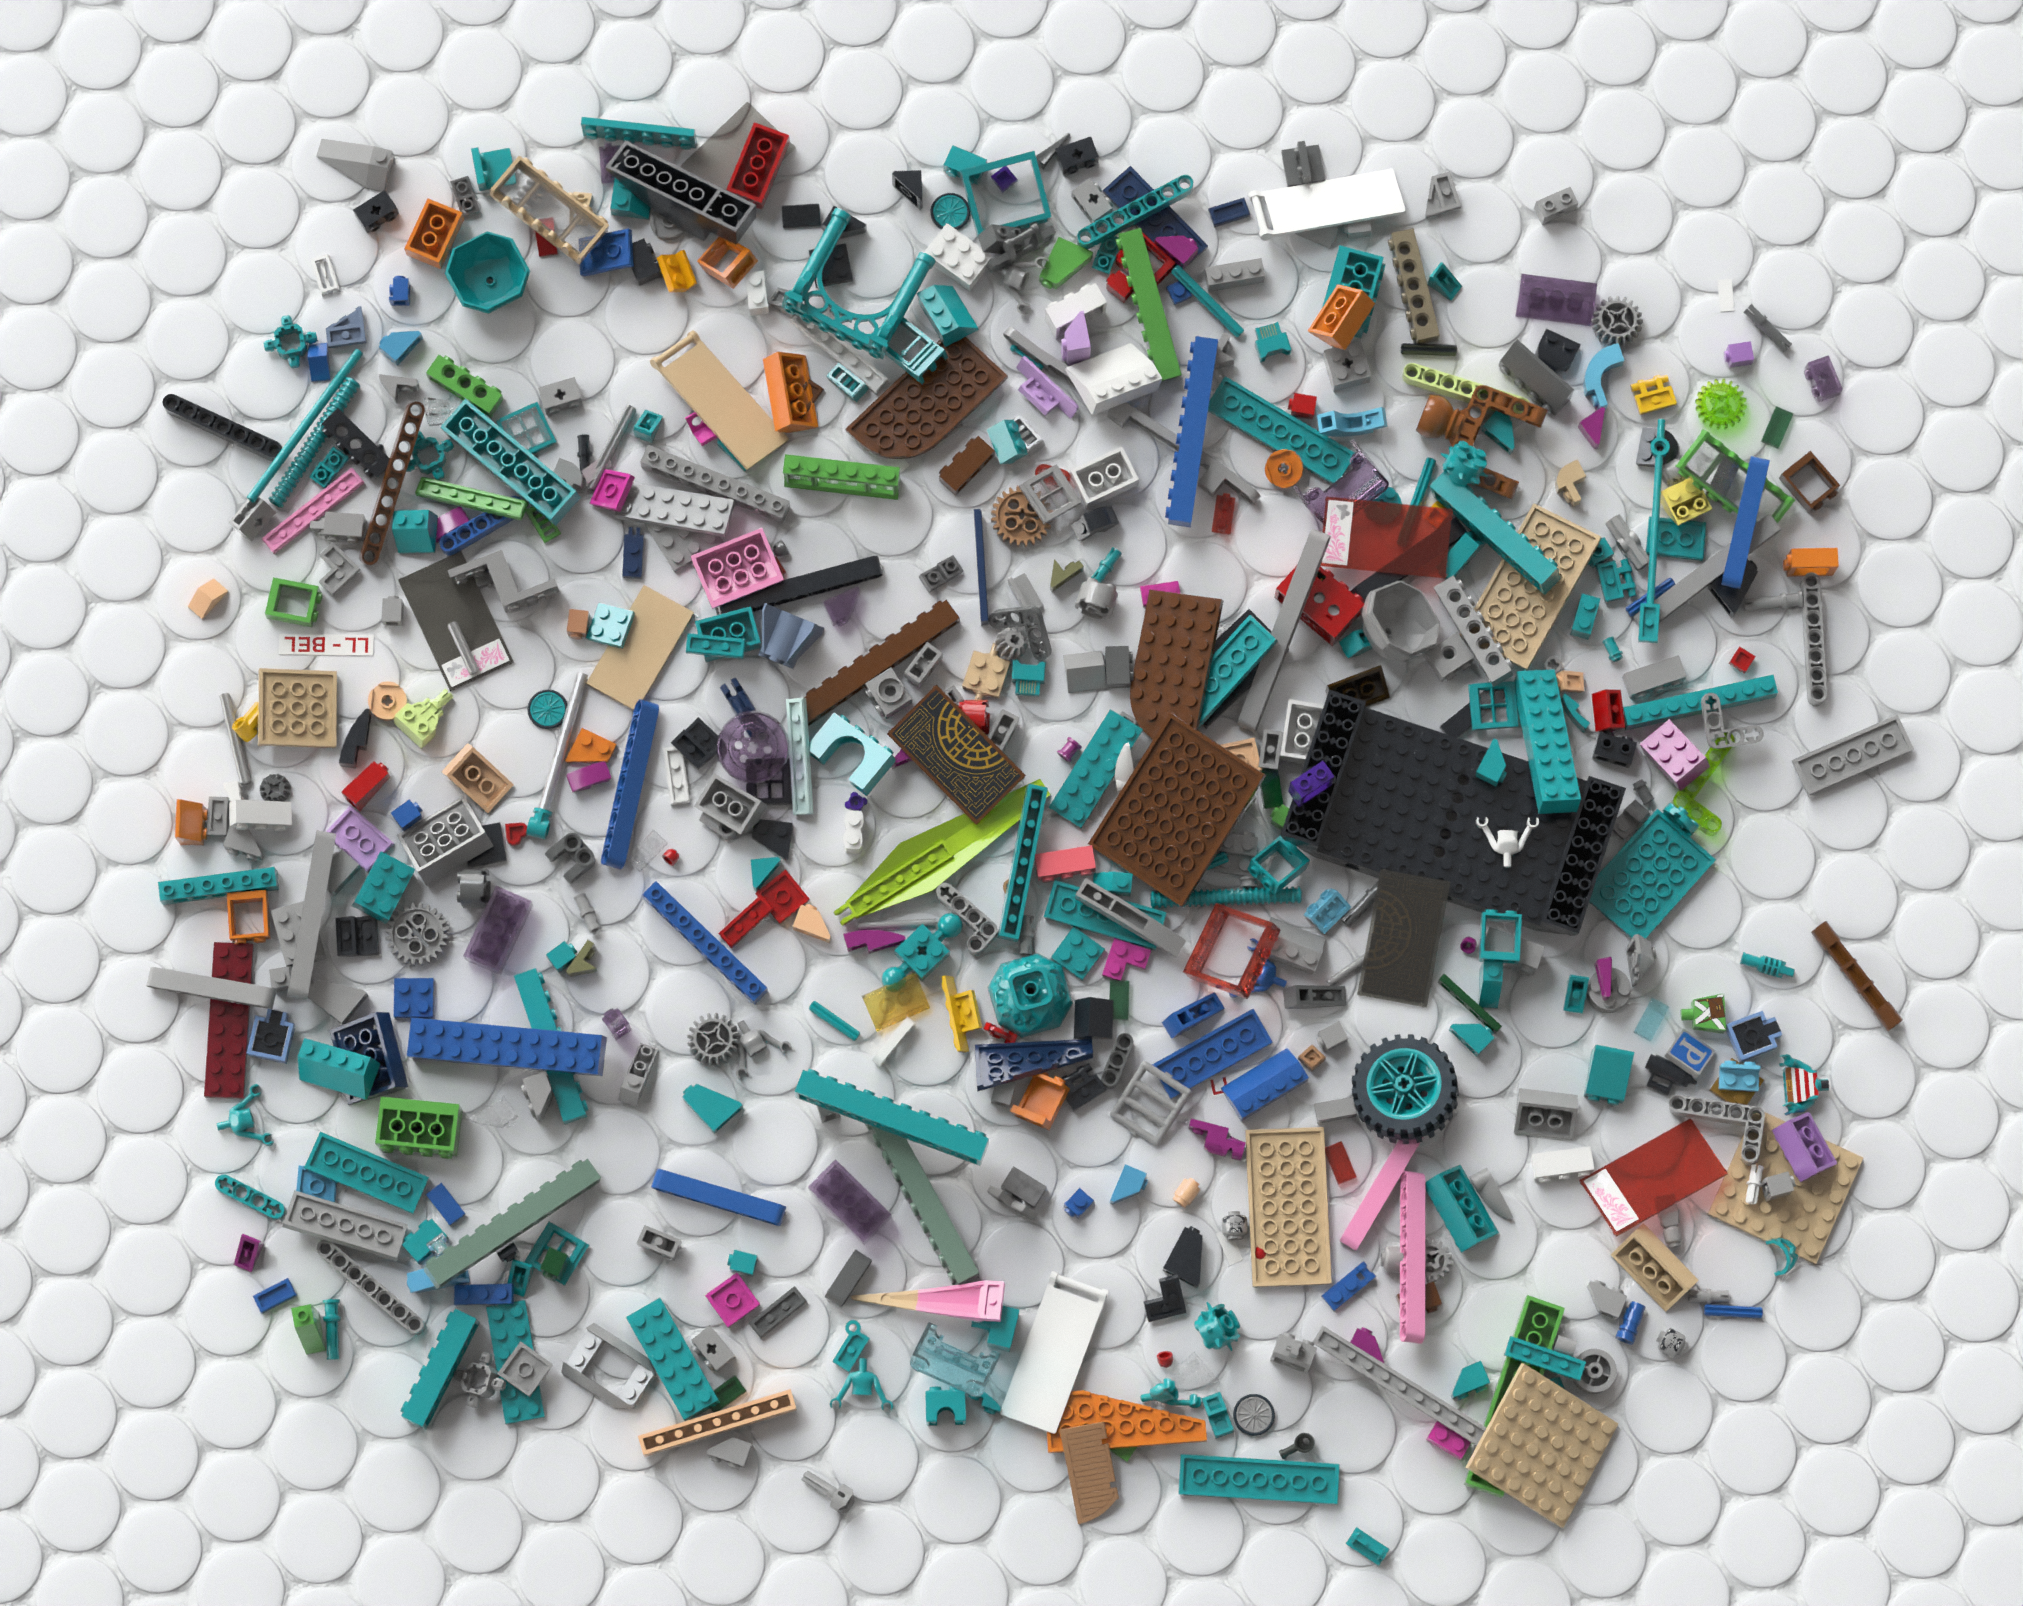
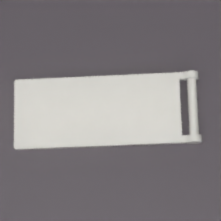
M1393 169L1263 192L1251 191L1249 193V199L1253 203L1260 227V238L1263 241L1281 235L1405 214V207ZM1265 198L1273 230H1269L1266 225L1260 200Z
M1055 1271L1051 1273L1000 1414L1053 1434L1058 1429L1109 1292L1106 1289L1100 1290L1063 1277ZM1057 1282L1099 1297L1098 1303L1057 1289L1054 1285Z

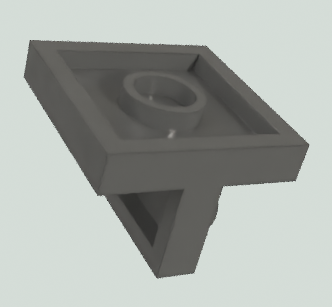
M1298 141L1296 148L1281 150L1287 187L1325 181L1319 144L1306 146L1305 141Z

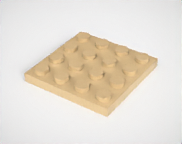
M259 668L258 746L336 748L337 671Z

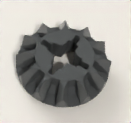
M270 774L263 779L260 785V795L264 801L284 802L291 792L289 781L280 774ZM269 784L274 786L279 784L278 789L281 794L277 792L270 794L272 789Z

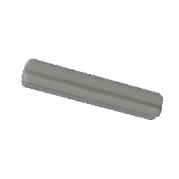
M456 621L449 623V631L469 674L474 675L478 673L479 669Z

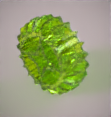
M1725 378L1722 379L1721 383H1719L1718 379H1715L1714 385L1708 381L1707 387H1701L1702 392L1697 393L1698 398L1695 400V403L1698 404L1695 410L1701 411L1698 414V418L1705 417L1702 421L1703 424L1709 421V427L1712 428L1713 424H1715L1717 430L1720 429L1721 425L1724 429L1728 428V424L1734 427L1735 422L1739 423L1741 421L1740 417H1744L1745 412L1743 410L1747 408V405L1743 404L1747 399L1741 397L1744 392L1737 391L1739 385L1732 387L1733 381L1725 384ZM1716 391L1726 392V394L1719 395ZM1706 397L1710 399L1713 405L1711 411L1706 406ZM1731 397L1736 404L1735 411L1732 410V406L1729 404ZM1725 400L1724 406H1719L1716 409L1718 402L1720 403V401L1723 402ZM1718 413H1722L1727 417H1718L1715 415Z

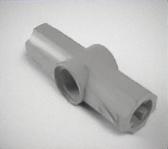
M1620 514L1606 522L1605 525L1616 539L1619 550L1624 555H1627L1635 569L1639 571L1649 565V556L1642 548L1639 537L1633 530L1629 529Z

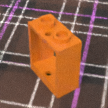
M718 237L697 262L707 274L734 289L758 260L749 249L737 243L736 245L724 238ZM729 250L737 253L738 256L723 273L714 268Z
M1794 548L1790 550L1789 554L1786 555V559L1783 560V570L1787 571V577L1805 576L1811 572L1816 573L1818 576H1833L1839 567L1838 548Z
M266 890L227 893L229 939L231 942H235V944H246V941L264 943L266 939H271L268 892ZM262 901L264 933L236 935L235 904Z

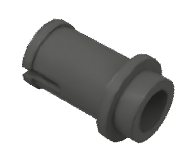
M1641 779L1633 784V790H1636L1645 805L1655 798L1647 788V782Z

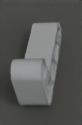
M941 883L936 890L937 899L953 914L958 915L962 922L974 931L967 941L968 952L974 956L982 954L997 937V925L952 885ZM942 890H949L948 894L952 898L951 903H949L950 898L947 895L941 896ZM956 902H963L965 907L962 910H957L954 905ZM972 914H976L980 919L978 922L972 923L969 917ZM986 927H991L994 929V933L986 935L983 930ZM978 941L981 944V948L974 950L970 946L971 943Z

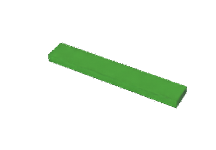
M421 477L415 491L416 496L521 521L528 506V502L525 500L426 477Z

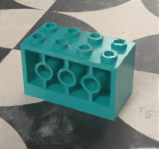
M1339 245L1323 306L1338 284L1363 290L1375 303L1376 299L1373 298L1378 296L1380 281H1382L1386 264H1383L1384 257ZM1374 306L1369 313L1370 316L1373 314ZM1366 317L1354 337L1362 339L1363 333L1367 334L1371 317Z

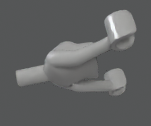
M1040 256L1033 262H1014L1008 269L1002 268L995 271L1005 276L1004 287L1019 303L1017 311L1020 314H1027L1023 310L1024 306L1030 307V304L1024 303L1019 293L1013 288L1015 287L1022 291L1029 279V272H1025L1020 268L1038 267L1045 269L1046 267L1042 266V261H1049L1046 257Z
M744 1020L740 1021L737 1025L743 1035L739 1039L740 1043L737 1044L739 1068L736 1071V1076L741 1080L739 1076L740 1071H744L748 1076V1072L745 1069L744 1048L750 1057L767 1048L762 1037L780 1048L783 1054L785 1052L782 1047L788 1045L792 1050L791 1044L787 1041L781 1043L760 1028L750 1030Z

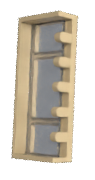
M518 156L490 190V196L580 265L604 234L608 232V221L604 217L594 214L592 208L587 204H581L573 193H567L563 190L560 183L550 180L543 170H538L532 166L533 163L529 159Z

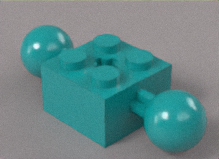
M953 913L944 914L938 921V930L933 934L922 923L894 950L895 955L903 963L899 967H890L884 971L882 975L883 986L892 992L901 990L906 984V975L911 971L921 982L928 977L950 955V951L941 942L946 937L954 938L961 933L963 924L960 917ZM920 949L926 950L925 956L923 954H921L920 956L918 955Z

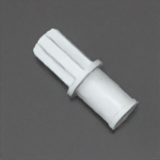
M1755 1164L1751 1165L1750 1178L1746 1183L1748 1189L1745 1201L1748 1204L1753 1205L1757 1203L1759 1189L1762 1187L1761 1178L1764 1169L1761 1165H1758V1169Z

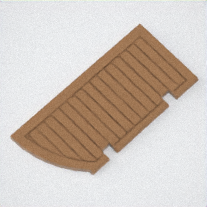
M1104 1421L1060 1430L1078 1524L1088 1522L1100 1516L1112 1506L1116 1499H1119L1117 1487L1111 1488L1110 1482H1115L1116 1479L1109 1444H1102L1101 1440L1107 1438Z

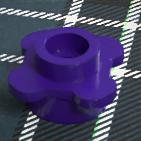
M852 792L849 800L845 802V808L853 811H862L863 806L867 805L868 801L865 797L862 798L858 795L857 792Z

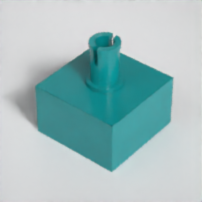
M1003 1306L1001 1322L982 1321L978 1323L979 1321H972L971 1327L988 1330L987 1347L1010 1352L1020 1310Z

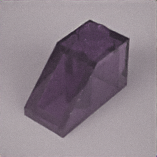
M858 586L823 601V606L833 626H843L851 619L860 595Z
M612 1008L603 1014L602 1021L615 1041L632 1030L629 1022L618 1008L615 1010Z

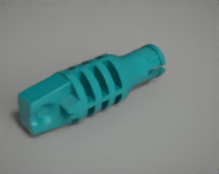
M1743 952L1740 964L1757 968L1756 970L1760 973L1781 979L1783 975L1793 977L1795 971L1793 968L1786 967L1785 961L1764 955L1757 957Z

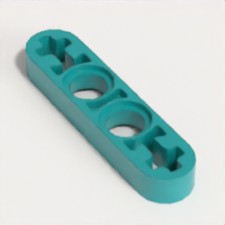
M223 1174L216 1178L215 1187L221 1193L272 1219L278 1220L285 1215L286 1210L281 1202L228 1175ZM228 1179L227 1183L234 1186L232 1194L229 1193L231 1189L224 1186L221 1189L222 1185L219 1182ZM240 1187H244L247 1190V1194L243 1198H238L236 1195V1191ZM257 1196L264 1198V1204L260 1207H256L253 1203ZM269 1200L272 1201L269 1204L272 1207L276 1208L278 1205L280 1206V1214L276 1213L275 1215H273V1211L269 1208H267L266 1212L263 1211L267 1207Z

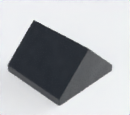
M921 170L894 171L892 173V186L921 210L923 208Z
M1095 997L1075 1000L1073 1039H1113L1114 1000Z

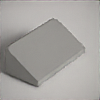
M1332 226L1295 234L1331 248L1338 228Z

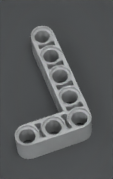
M1674 1095L1670 1098L1669 1110L1675 1116L1745 1126L1741 1159L1748 1166L1758 1162L1765 1122L1763 1109L1757 1106L1684 1095ZM1679 1101L1683 1104V1107L1681 1109H1674L1673 1103ZM1699 1104L1703 1109L1700 1112H1694L1692 1107ZM1718 1107L1722 1109V1113L1714 1115L1711 1112L1712 1109ZM1734 1110H1738L1742 1113V1116L1740 1118H1733L1731 1113ZM1758 1113L1762 1118L1759 1121H1753L1751 1115ZM1755 1132L1759 1137L1756 1140H1750L1748 1134ZM1752 1151L1756 1157L1754 1159H1747L1745 1153Z

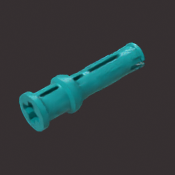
M340 1299L322 1300V1303L325 1304L323 1320L326 1322L327 1360L339 1359L338 1322L341 1320L338 1308Z

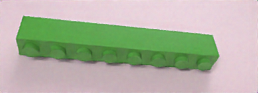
M1138 228L1120 233L1116 243L1118 250L1123 251L1124 257L1121 258L1123 268L1128 269L1129 276H1126L1128 286L1133 287L1134 294L1131 297L1134 306L1138 305L1139 312L1136 315L1139 324L1143 323L1144 331H1141L1144 342H1148L1149 349L1146 350L1150 361L1153 360L1156 369L1162 377L1161 382L1181 377L1182 374L1142 230Z

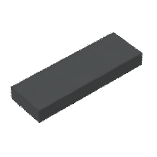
M794 1286L748 1324L761 1339L807 1301Z

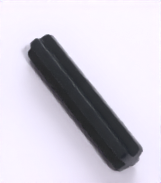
M1402 343L1401 354L1456 356L1457 346Z

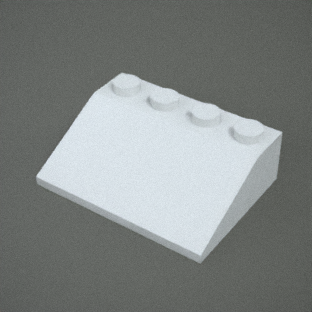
M1132 343L1065 368L1092 415L1155 392L1159 389L1162 377L1153 362Z

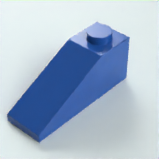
M1213 992L1173 1012L1162 1024L1171 1039L1225 1008L1216 993Z

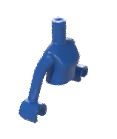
M1254 938L1250 939V941L1254 942L1256 947L1251 948L1247 946V949L1252 952L1254 951L1265 965L1257 962L1249 981L1255 982L1260 986L1239 988L1237 985H1232L1231 987L1238 991L1237 994L1229 992V996L1232 998L1238 997L1241 993L1267 991L1273 984L1283 988L1286 986V980L1276 977L1275 964L1267 957L1257 954L1259 943Z

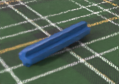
M1668 578L1655 587L1654 600L1676 585L1672 578ZM1647 593L1626 607L1625 610L1630 617L1640 611L1641 603H1647Z
M1707 1304L1704 1306V1315L1762 1318L1763 1308Z

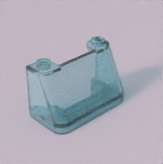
M928 1322L910 1360L911 1367L917 1372L932 1377L971 1396H981L994 1374L1001 1354L992 1350L987 1356L980 1352L979 1357H975L942 1342L944 1335L939 1336L936 1332L937 1325Z

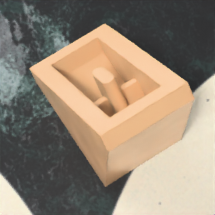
M212 579L197 589L188 608L203 620L229 591L218 581Z

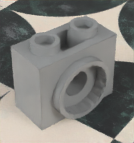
M1458 632L1436 645L1434 649L1426 652L1424 658L1442 682L1445 679L1447 681L1453 679L1457 675V671L1461 669L1465 671L1471 667L1475 656ZM1451 652L1453 654V658L1446 659L1443 653Z
M892 668L887 669L865 683L866 690L864 692L869 700H874L876 711L880 716L884 715L886 719L912 704V698ZM891 688L896 693L893 696H887L885 691Z

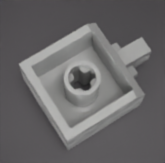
M1361 340L1350 343L1346 350L1335 347L1324 350L1323 359L1333 392L1370 382L1371 373Z
M1284 1332V1335L1279 1334L1270 1361L1307 1374L1317 1347H1314L1313 1342L1305 1339L1302 1342L1295 1340L1296 1336L1286 1332Z

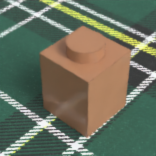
M569 609L567 634L572 639L581 640L582 637L586 638L590 619L589 611Z

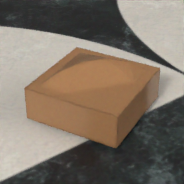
M1311 1045L1298 1056V1060L1313 1072L1326 1060V1057L1315 1046Z

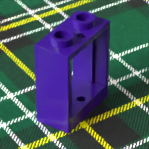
M1322 761L1291 781L1288 792L1298 807H1301L1330 788L1334 775L1325 762Z

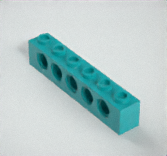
M268 867L158 882L160 902L163 905L227 897V893L276 891L279 890V882L276 868Z

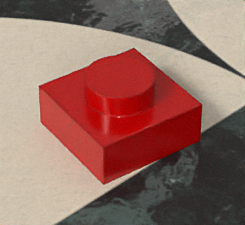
M1739 646L1728 664L1745 674L1756 656Z

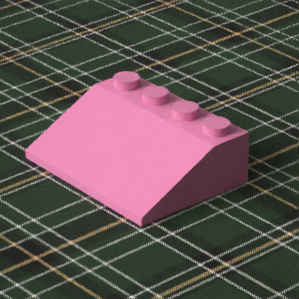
M763 528L691 556L693 566L712 609L784 581Z

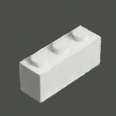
M235 799L229 803L230 826L236 827L238 830L255 827V830L258 831L267 830V828H274V831H285L287 827L292 825L291 802Z
M1591 1146L1532 1154L1530 1157L1534 1180L1539 1179V1182L1551 1181L1553 1177H1559V1180L1571 1178L1570 1175L1578 1174V1177L1589 1176L1590 1172L1594 1170Z

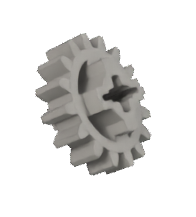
M1425 1239V1271L1430 1270L1434 1272H1425L1426 1282H1429L1430 1278L1437 1282L1438 1276L1444 1279L1443 1272L1449 1273L1450 1269L1447 1266H1452V1262L1448 1260L1452 1258V1254H1446L1449 1248H1442L1443 1242H1440L1438 1245L1435 1244V1239L1431 1243H1428L1427 1239ZM1428 1257L1430 1259L1434 1258V1264L1431 1262L1427 1263ZM1442 1257H1443V1258H1444V1264H1443V1267L1441 1268V1267H1440L1441 1265L1439 1264V1261H1440V1260L1442 1259Z

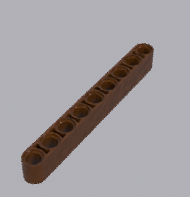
M411 402L405 408L359 554V559L364 565H373L379 559L424 417L425 407L421 402ZM413 405L418 406L420 409L417 416L411 413ZM407 423L412 424L414 427L412 434H408L405 431ZM402 441L408 444L406 452H402L399 449V444ZM395 460L402 462V469L399 471L393 466ZM390 478L396 480L397 485L394 489L389 488L387 484ZM385 496L391 500L389 507H385L382 504V499ZM378 515H383L385 518V523L382 526L376 523ZM373 533L379 536V541L376 544L370 540V536ZM367 551L372 552L374 556L371 562H367L364 558Z

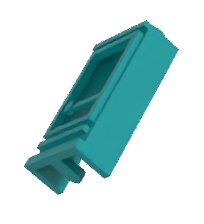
M903 317L900 324L917 338L905 350H902L900 355L889 346L885 355L919 383L923 384V373L927 369L931 372L935 371L937 368L935 361L940 356L946 360L948 356L944 348L936 344ZM919 340L926 344L910 362L903 358Z

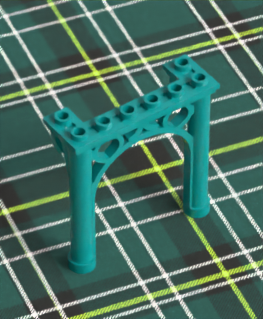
M835 208L831 214L832 218L792 291L785 292L782 308L791 315L796 314L800 316L806 323L817 325L821 331L830 332L837 339L852 343L854 348L869 352V355L873 358L883 360L893 335L929 269L933 268L936 260L927 253L919 252L895 299L883 311L863 315L841 308L828 296L822 283V270L851 219L849 213ZM816 279L818 290L809 292ZM811 297H822L825 305L822 308H816L809 303V299ZM828 306L831 308L830 312L833 314L834 320L823 314L827 311ZM886 316L880 329H878V324L875 320ZM852 320H855L854 330L843 325L844 322L852 323ZM869 321L874 331L871 334H866L859 330L858 325L861 322Z

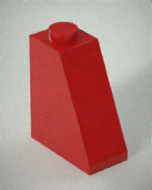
M373 761L342 790L341 793L345 800L361 812L390 778L389 769L383 763L377 764Z

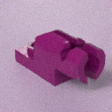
M1191 1118L1188 1129H1192V1133L1198 1135L1207 1133L1204 1149L1207 1152L1226 1157L1227 1152L1231 1151V1158L1241 1161L1246 1142L1232 1136L1228 1138L1229 1128Z

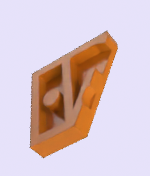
M581 728L565 761L567 763L603 761L608 763L617 744Z

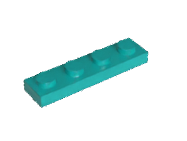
M1512 1336L1509 1337L1504 1356L1580 1381L1586 1361Z

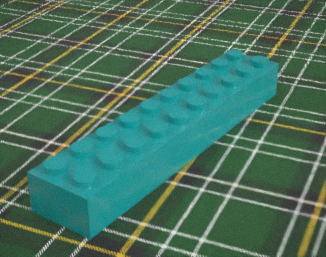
M808 1069V1071H802L795 1089V1097L797 1099L981 1166L989 1145V1138L986 1137L985 1133L980 1131L970 1132L967 1130L968 1127L961 1124L951 1125L949 1120L938 1117V1119L930 1117L931 1114L926 1111L919 1110V1112L911 1110V1106L904 1103L897 1105L893 1103V1099L882 1096V1099L874 1096L875 1093L866 1089L863 1092L859 1091L853 1084L845 1082V1085L838 1083V1079L827 1076L824 1078L819 1076V1072Z

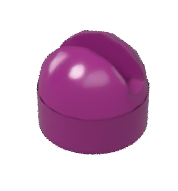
M1470 936L1465 937L1460 944L1461 950L1467 954L1473 953L1477 947L1476 940Z

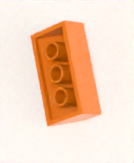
M776 352L764 358L763 364L775 431L792 433L818 428L815 405L811 401L813 398L811 384H808V378L810 379L806 355ZM807 382L808 386L804 390L802 386ZM798 398V400H797L796 402L790 404L791 401H793V400H795V399ZM811 401V405H810L811 407H810V409L807 411V407H806V406H807V404Z

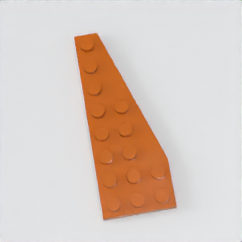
M1085 1390L1071 1391L1056 1433L1047 1432L1048 1453L1064 1452L1060 1434L1061 1429L1103 1421L1107 1438L1101 1440L1102 1444L1108 1443L1110 1449L1207 1442L1205 1420L1178 1415L1169 1411L1158 1410Z

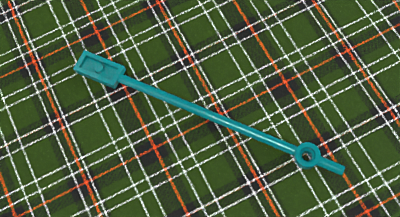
M1658 419L1657 438L1650 445V451L1655 456L1647 603L1640 604L1638 642L1658 643L1660 604H1654L1661 485L1663 457L1670 450L1669 442L1664 438L1665 419ZM1658 446H1662L1664 449L1662 451H1658L1656 448Z

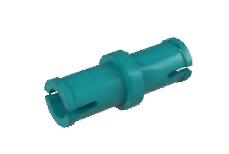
M1112 547L1105 559L1100 561V566L1091 578L1102 583L1107 574L1113 571V566L1122 553Z

